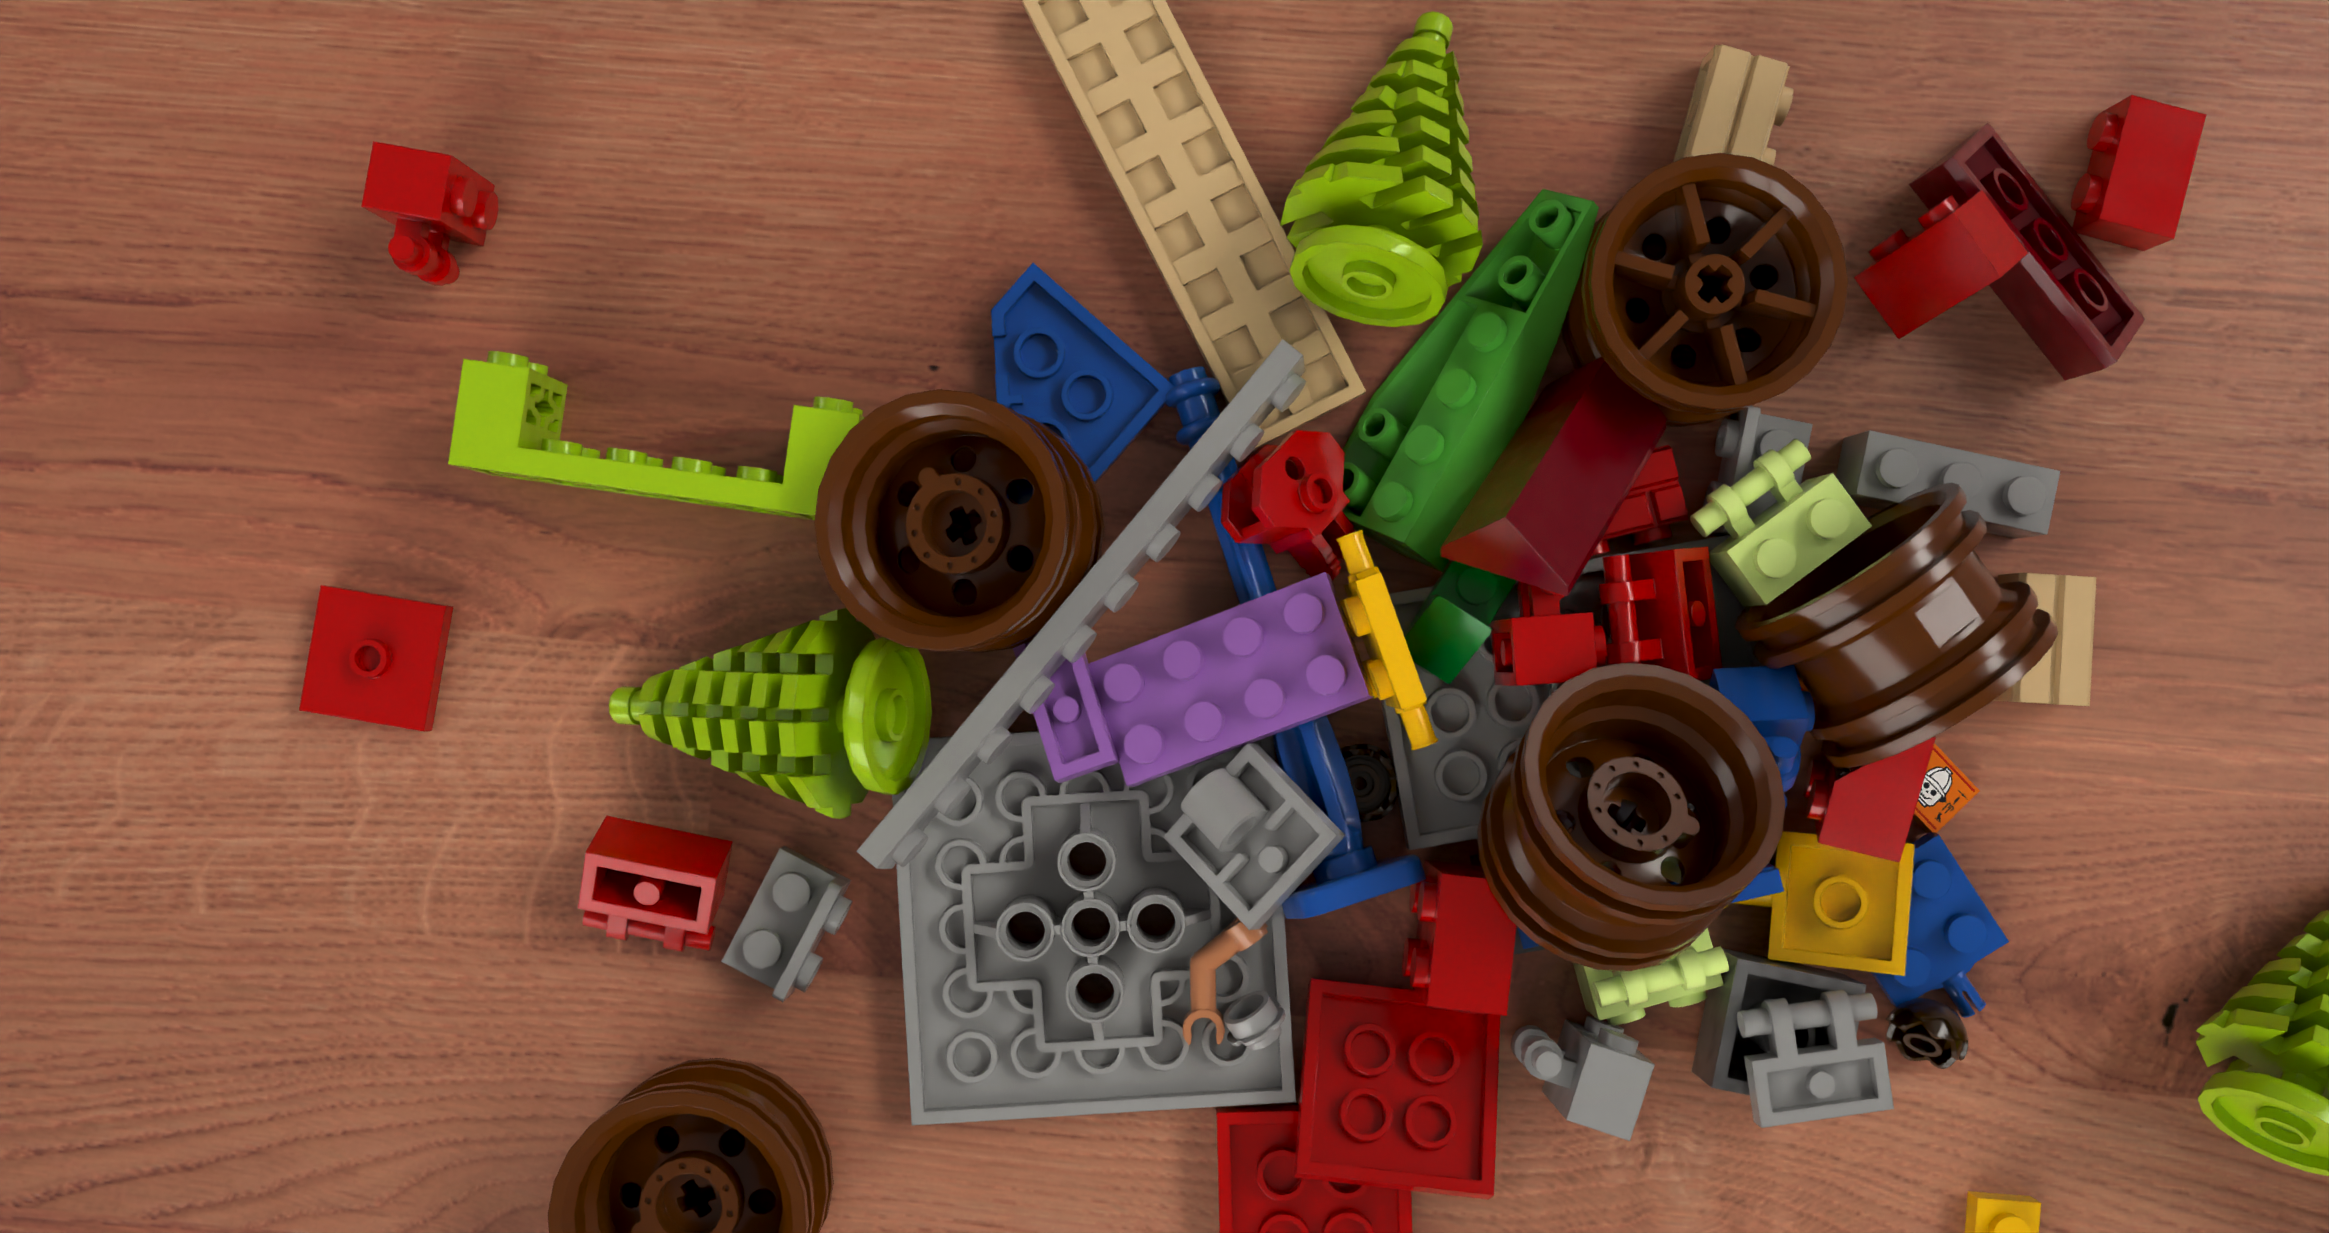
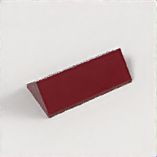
M1989 123L1978 129L1909 184L1928 209H1931L1950 195L1960 204L1980 190H1983L2028 252L2007 273L1989 284V286L2065 381L2106 369L2118 361L2145 318Z
M1603 357L1546 385L1442 544L1441 557L1568 596L1666 430L1667 418L1651 400L1642 397L1620 380Z

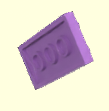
M1326 572L1088 664L1126 785L1132 787L1240 748L1248 742H1256L1374 698L1331 576Z

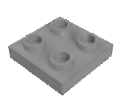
M1248 742L1225 768L1212 771L1190 789L1181 803V810L1184 814L1163 837L1248 930H1257L1261 928L1346 835L1257 743Z

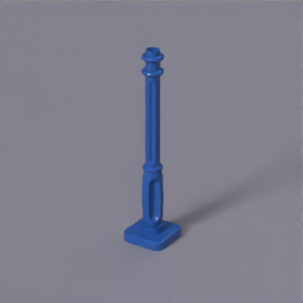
M1203 366L1180 371L1168 378L1169 382L1174 385V388L1166 394L1165 404L1168 407L1177 408L1183 427L1177 432L1176 439L1182 445H1189L1190 450L1220 415L1215 395L1220 391L1219 381L1216 378L1207 377L1205 367ZM1233 457L1218 475V478L1223 483L1215 497L1208 504L1239 604L1241 605L1277 591L1262 544L1236 543L1221 524L1223 484L1238 469ZM1326 715L1272 735L1280 768L1346 835L1313 870L1315 881L1299 886L1282 904L1286 919L1314 917L1426 879L1421 860L1417 855L1389 857L1377 861L1372 845L1364 847L1358 807L1347 766Z

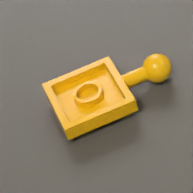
M1782 831V836L1777 845L1775 867L1779 869L1784 892L1735 902V904L1772 908L1768 950L1769 960L1905 976L1915 845L1905 843L1899 863L1818 843L1817 834Z

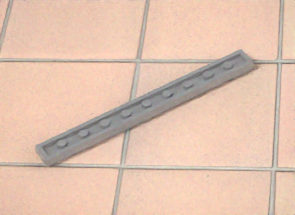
M1282 339L856 851L876 869H892L896 863L904 867L921 851L928 840V836L923 833L928 824L938 812L947 816L960 804L971 788L965 781L981 761L989 765L1004 751L1013 737V734L1007 729L1023 710L1032 714L1051 694L1055 687V683L1050 680L1051 676L1066 659L1074 663L1088 650L1097 636L1092 627L1108 608L1113 613H1116L1127 603L1139 585V582L1134 579L1135 575L1150 558L1155 562H1159L1171 550L1181 534L1175 527L1191 508L1200 512L1215 497L1223 483L1218 478V475L1233 457L1241 462L1254 450L1264 435V430L1259 426L1276 407L1283 412L1298 397L1306 383L1301 377L1305 372L1303 355Z

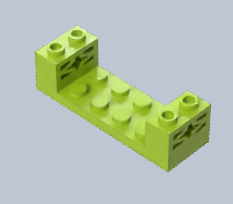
M488 351L487 362L463 359L448 464L492 476L815 520L818 489L829 460L848 432L865 417L862 416L863 410L853 408V402L842 399L815 396L813 407L794 405L784 476L777 475L778 472L773 470L738 466L737 476L729 477L726 476V468L713 466L712 462L684 457H673L671 468L663 467V459L648 457V454L643 452L609 447L607 448L606 459H600L601 451L584 448L582 444L560 440L567 384L547 376L548 366L529 362V358L526 356Z

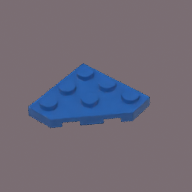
M1034 263L1028 267L991 309L997 403L1045 424L1066 440L1086 464L1096 484L1164 407L1166 394L1174 388V385ZM1016 480L1008 495L1017 504H1024L1031 499L1033 487L1027 480Z

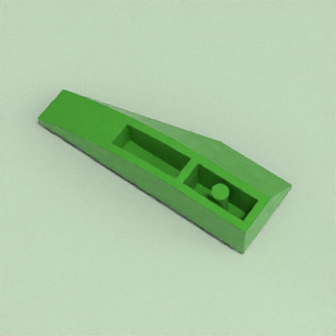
M1542 189L1373 394L1343 448L1345 452L1343 492L1350 502L1342 511L1353 524V529L1357 531L1363 530L1364 535L1398 554L1440 572L1444 571L1450 559L1441 557V546L1524 421L1553 353L1581 273L1599 210L1594 201Z

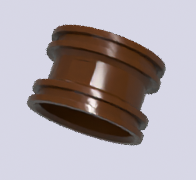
M1713 153L1685 157L1654 170L1630 188L1616 202L1612 209L1595 222L1581 273L1561 328L1562 339L1576 370L1603 357L1620 380L1642 397L1651 400L1667 418V426L1678 428L1709 424L1784 393L1808 375L1831 347L1844 316L1848 288L1844 247L1827 211L1808 188L1786 171L1754 157ZM1720 219L1726 223L1728 235L1723 243H1710L1706 226L1708 221ZM1652 235L1658 237L1664 244L1663 256L1655 261L1646 258L1642 251L1643 241L1646 237ZM1757 266H1767L1774 284L1767 290L1756 289L1750 282L1751 271ZM1706 278L1715 286L1709 295L1711 299L1708 301L1701 299L1697 293L1703 285L1702 281ZM1631 299H1637L1642 302L1645 320L1641 323L1631 321L1626 314V304ZM1740 329L1752 331L1758 339L1756 349L1752 352L1740 351L1735 334L1736 331ZM1674 347L1687 348L1692 352L1694 362L1690 368L1682 369L1673 363L1671 352Z
M943 389L906 394L876 408L848 432L831 456L820 483L814 520L818 556L831 588L850 614L877 635L905 647L949 652L961 650L992 652L1012 649L1031 642L1101 558L1104 537V521L1100 495L1088 467L1066 440L1045 424L1019 414L1002 404L972 392ZM971 448L976 454L975 465L967 472H959L954 466V457L960 450ZM1020 479L1029 481L1033 487L1031 499L1024 504L1013 503L1008 494L1015 481ZM909 482H915L919 486V490L912 498L909 507H906L901 501V491ZM970 515L979 517L982 520L974 528L975 534L978 537L977 540L964 537V533L971 528L970 521L968 520ZM1019 545L1029 548L1034 558L1031 567L1025 571H1017L1009 563L1010 551ZM909 547L912 548L920 559L919 567L912 573L905 571L901 564L902 552ZM964 579L971 581L977 591L976 599L970 605L961 604L954 594L960 581Z
M1946 483L1933 486L1867 518L1872 525L1871 528L1767 605L1746 606L1737 617L1734 627L1745 641H1758L1753 654L1762 666H1767L1769 669H1778L1794 665L1796 674L1814 698L1815 721L1813 729L1808 732L1816 740H1823L1821 750L1834 767L1851 768L1877 762L1921 744L1958 724L1989 704L2019 681L2048 652L2058 635L2057 624L2052 616L2044 610L2036 609L2038 607V598L2030 585L2021 581L1997 584L1974 551V548L1980 543L1987 532L1986 523L1978 512L1972 510L1962 511L1967 503V496L1959 484Z
M1619 663L1592 668L1565 681L1543 702L1522 737L1516 751L1508 758L1483 801L1477 829L1480 863L1492 894L1508 918L1531 940L1562 959L1597 970L1633 971L1660 965L1685 951L1718 917L1724 907L1729 905L1770 862L1783 831L1786 803L1781 774L1766 740L1747 715L1714 688L1688 674L1658 665ZM1577 761L1581 778L1572 775L1567 770L1566 764ZM1572 826V831L1568 833L1567 830ZM1664 878L1674 881L1678 885H1671Z
M709 1058L688 1060L660 1070L638 1085L629 1094L624 1096L616 1106L593 1122L570 1148L553 1183L548 1210L549 1233H820L828 1216L834 1185L831 1150L821 1122L806 1100L779 1076L752 1063L731 1059ZM671 1126L677 1131L679 1145L675 1150L657 1140V1133L661 1127ZM730 1129L738 1130L746 1139L744 1149L738 1154L726 1153L721 1146L723 1133ZM633 1182L640 1186L642 1192L639 1205L632 1206L625 1201L622 1194L625 1183ZM695 1183L699 1187H705L710 1184L715 1193L712 1197L708 1193L697 1195L693 1190V1186ZM757 1189H769L774 1193L776 1203L769 1211L750 1200L751 1194Z

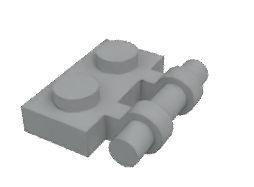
M1844 990L1821 993L1820 1000L1788 1004L1785 998L1762 1001L1761 1008L1738 1011L1737 1022L1743 1038L1767 1034L1769 1040V1053L1744 1056L1753 1121L1759 1127L1765 1128L1894 1109L1885 1043L1877 1038L1857 1040L1854 1022L1877 1018V1005L1872 993L1848 996ZM1826 1026L1829 1044L1797 1048L1795 1030Z

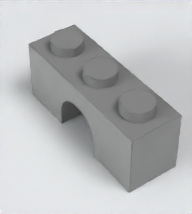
M1871 430L1844 438L1836 478L1856 505L1878 510L1900 503L1905 498L1936 485L1946 483L1959 484L1967 496V503L1962 511L1972 510L1978 512L1986 523V533L2014 539L2048 534L2060 471Z

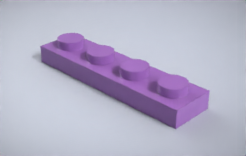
M1019 545L1010 551L1009 563L1015 570L1025 571L1033 564V554L1026 546ZM1029 643L1013 648L1016 659ZM1086 653L1074 663L1066 659L1050 678L1055 683L1054 689L1044 703L1033 712L1054 781L1058 783L1119 763L1088 667L1089 663Z

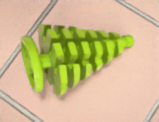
M1426 12L1417 19L1412 38L1405 39L1399 43L1388 57L1385 67L1379 70L1376 75H1373L1365 93L1359 96L1352 106L1351 110L1354 112L1351 113L1349 118L1337 125L1322 149L1316 153L1307 165L1301 179L1296 180L1285 202L1280 226L1295 221L1287 236L1288 241L1296 248L1289 270L1295 287L1313 304L1336 316L1362 324L1400 327L1421 324L1437 316L1445 302L1448 287L1462 282V274L1473 270L1483 246L1481 230L1478 231L1479 210L1475 198L1476 185L1470 174L1473 172L1472 156L1464 146L1469 143V129L1462 118L1464 116V101L1458 88L1460 81L1458 62L1454 51L1446 54V49H1448L1453 32V25L1449 17L1442 13Z
M847 608L821 615L819 620L808 621L744 645L714 654V659L706 656L683 665L679 669H671L649 677L642 688L619 687L613 691L608 705L610 716L616 723L625 725L641 724L643 732L654 740L672 745L673 748H677L702 760L711 757V765L724 771L738 774L741 778L754 784L771 788L773 792L805 803L807 807L815 808V811L834 819H843L851 816V804L862 803L869 790L885 795H897L911 786L923 764L929 743L932 717L930 681L924 659L918 649L905 647L884 637L876 639L871 629L862 622L856 621V618L850 614Z
M2329 910L2321 911L2306 925L2303 930L2306 934L2295 936L2277 954L2282 959L2269 961L2255 974L2248 983V986L2242 987L2228 1000L2221 1011L2214 1013L2196 1030V1032L2200 1033L2196 1044L2207 1067L2232 1056L2239 1058L2230 1063L2226 1072L2213 1074L2202 1087L2198 1096L2202 1112L2220 1130L2244 1146L2277 1162L2309 1173L2329 1176Z

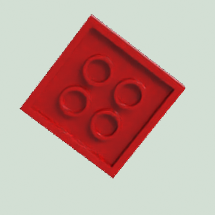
M1311 978L1307 991L1294 1177L1488 1200L1492 1198L1495 1186L1501 1015L1427 1007L1415 990Z
M1299 1105L1216 1107L1219 1233H1413L1412 1194L1409 1190L1294 1177Z

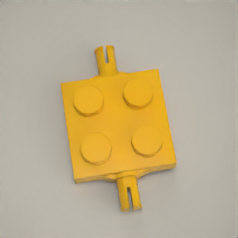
M1363 530L1337 538L1336 541L1339 543L1350 574L1347 577L1349 584L1343 585L1348 598L1340 600V604L1352 637L1362 636L1370 659L1362 661V665L1374 695L1373 699L1377 697L1380 700L1384 699L1387 706L1395 709L1396 714L1400 713L1412 750L1432 745L1438 742V738L1435 736L1425 708L1427 698L1382 573L1378 566H1374L1363 536Z

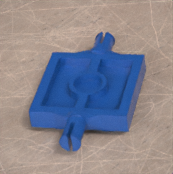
M1929 832L1911 843L1915 845L1905 976L1871 973L1891 1004L1895 1007L1916 999L1930 990L1944 988L1959 1010L1961 1017H1970L1975 1015L1971 1006L1980 1012L1986 1006V1003L1982 1000L1966 976V973L1971 970L1977 961L2009 941L1939 834Z

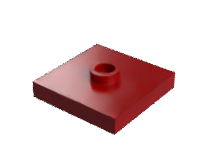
M321 585L299 711L424 732L432 731L454 606Z

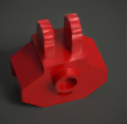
M1296 430L1289 433L1281 441L1280 445L1266 444L1259 447L1223 484L1221 524L1236 543L1269 544L1276 554L1288 550L1301 568L1306 570V574L1313 577L1326 572L1333 581L1342 568L1340 566L1341 561L1338 559L1342 558L1344 560L1336 539L1356 532L1353 529V524L1342 511L1350 502L1343 492L1345 452L1330 432Z

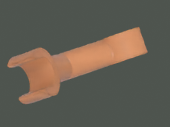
M1236 917L1224 931L1191 957V1009L1187 1012L1183 1022V1036L1188 1045L1191 1044L1192 1024L1199 1018H1208L1215 1023L1217 1028V1044L1220 1045L1225 1034V1022L1222 1013L1216 1007V969L1239 951L1246 950L1267 934L1266 928L1268 926L1266 923L1260 929L1248 930Z

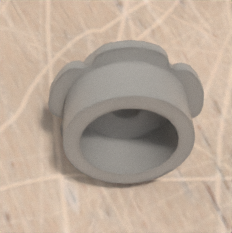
M1255 991L1246 994L1230 1005L1224 1013L1223 1020L1230 1030L1227 1034V1040L1233 1046H1240L1243 1043L1249 1050L1263 1049L1280 1036L1282 1031L1280 1025L1285 1019V1011L1278 1002L1272 1001L1266 991Z

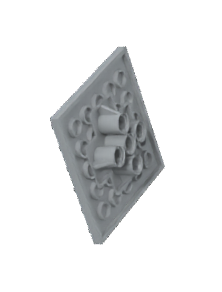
M1039 731L1010 732L1013 734V737L1004 751L989 765L981 761L965 780L971 788L960 804L947 816L938 812L924 829L923 833L928 836V840L915 858L904 867L896 863L912 1125L1296 1102L1285 916L1282 905L1265 922L1268 926L1266 928L1267 934L1246 950L1239 951L1216 969V1007L1224 1016L1229 1006L1244 995L1255 991H1266L1272 1001L1278 1002L1285 1011V1019L1280 1025L1282 1029L1280 1036L1267 1047L1253 1051L1249 1050L1243 1043L1240 1046L1231 1045L1227 1040V1034L1230 1030L1225 1024L1224 1038L1220 1045H1218L1216 1025L1208 1018H1199L1194 1021L1190 1045L1187 1044L1183 1036L1184 1018L1191 1009V957L1224 931L1237 916L1163 836L1184 814L1181 810V803L1190 789L1207 774L1216 769L1225 768L1244 746L1135 787L1126 785L1119 763L1058 783L1054 781ZM952 736L929 737L922 767L914 781ZM1272 736L1253 742L1257 743L1275 761ZM909 788L897 795H892L893 807ZM1084 842L1096 844L1105 854L1106 865L1097 874L1090 876L1082 875L1073 868L1070 862V851L1073 847ZM1162 904L1168 907L1174 914V924L1165 934L1150 935L1140 927L1137 917L1140 911L1147 905ZM1090 907L1104 912L1110 923L1108 932L1097 939H1087L1081 936L1075 929L1073 922L1075 915L1079 911ZM1020 912H1031L1037 915L1043 922L1044 936L1033 943L1019 941L1011 933L1010 918ZM1088 974H1102L1110 980L1114 992L1105 1002L1091 1003L1080 995L1077 987L1079 980Z

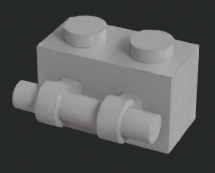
M1587 1016L1584 1025L1565 1019L1557 1044L1537 1026L1526 1025L1515 1031L1511 1040V1048L1514 1055L1523 1063L1531 1075L1545 1080L1542 1092L1566 1120L1630 1141L1655 1066L1653 1062L1637 1050L1638 1040L1623 1034L1624 1028L1618 1025H1610L1605 1020L1599 1021L1592 1016Z

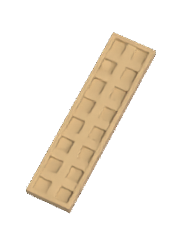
M1021 0L1213 377L1219 381L1220 391L1227 405L1282 339L1303 355L1305 372L1301 377L1306 381L1304 388L1285 411L1281 412L1275 407L1259 427L1264 430V435L1254 450L1364 395L1366 389L1325 310L1309 301L1295 287L1289 272L1295 251L1288 241L1282 226H1280L1274 210L1166 0Z

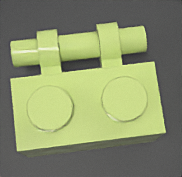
M1797 439L1792 440L1778 452L1769 449L1753 462L1755 469L1730 487L1726 484L1719 486L1707 495L1708 504L1690 516L1691 523L1704 537H1707L1722 525L1731 535L1709 552V558L1713 567L1742 606L1767 605L1872 527L1833 473L1807 479L1800 485L1796 482L1793 472L1811 460L1808 449ZM1770 491L1777 502L1752 520L1747 513L1746 507Z
M1708 928L1685 951L1660 965L1633 971L1597 970L1573 962L1586 1010L1599 1021L1607 1019L1610 1025L1626 1024L1639 1020L1646 1015L1644 1008L1667 1001L1670 1007H1684L1699 1003L1707 998L1706 990L1724 985L1721 973L1729 971L1726 955L1721 946L1713 948Z

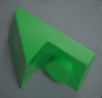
M1450 560L1404 633L1413 662L1450 685L1493 631L1489 624L1517 580Z

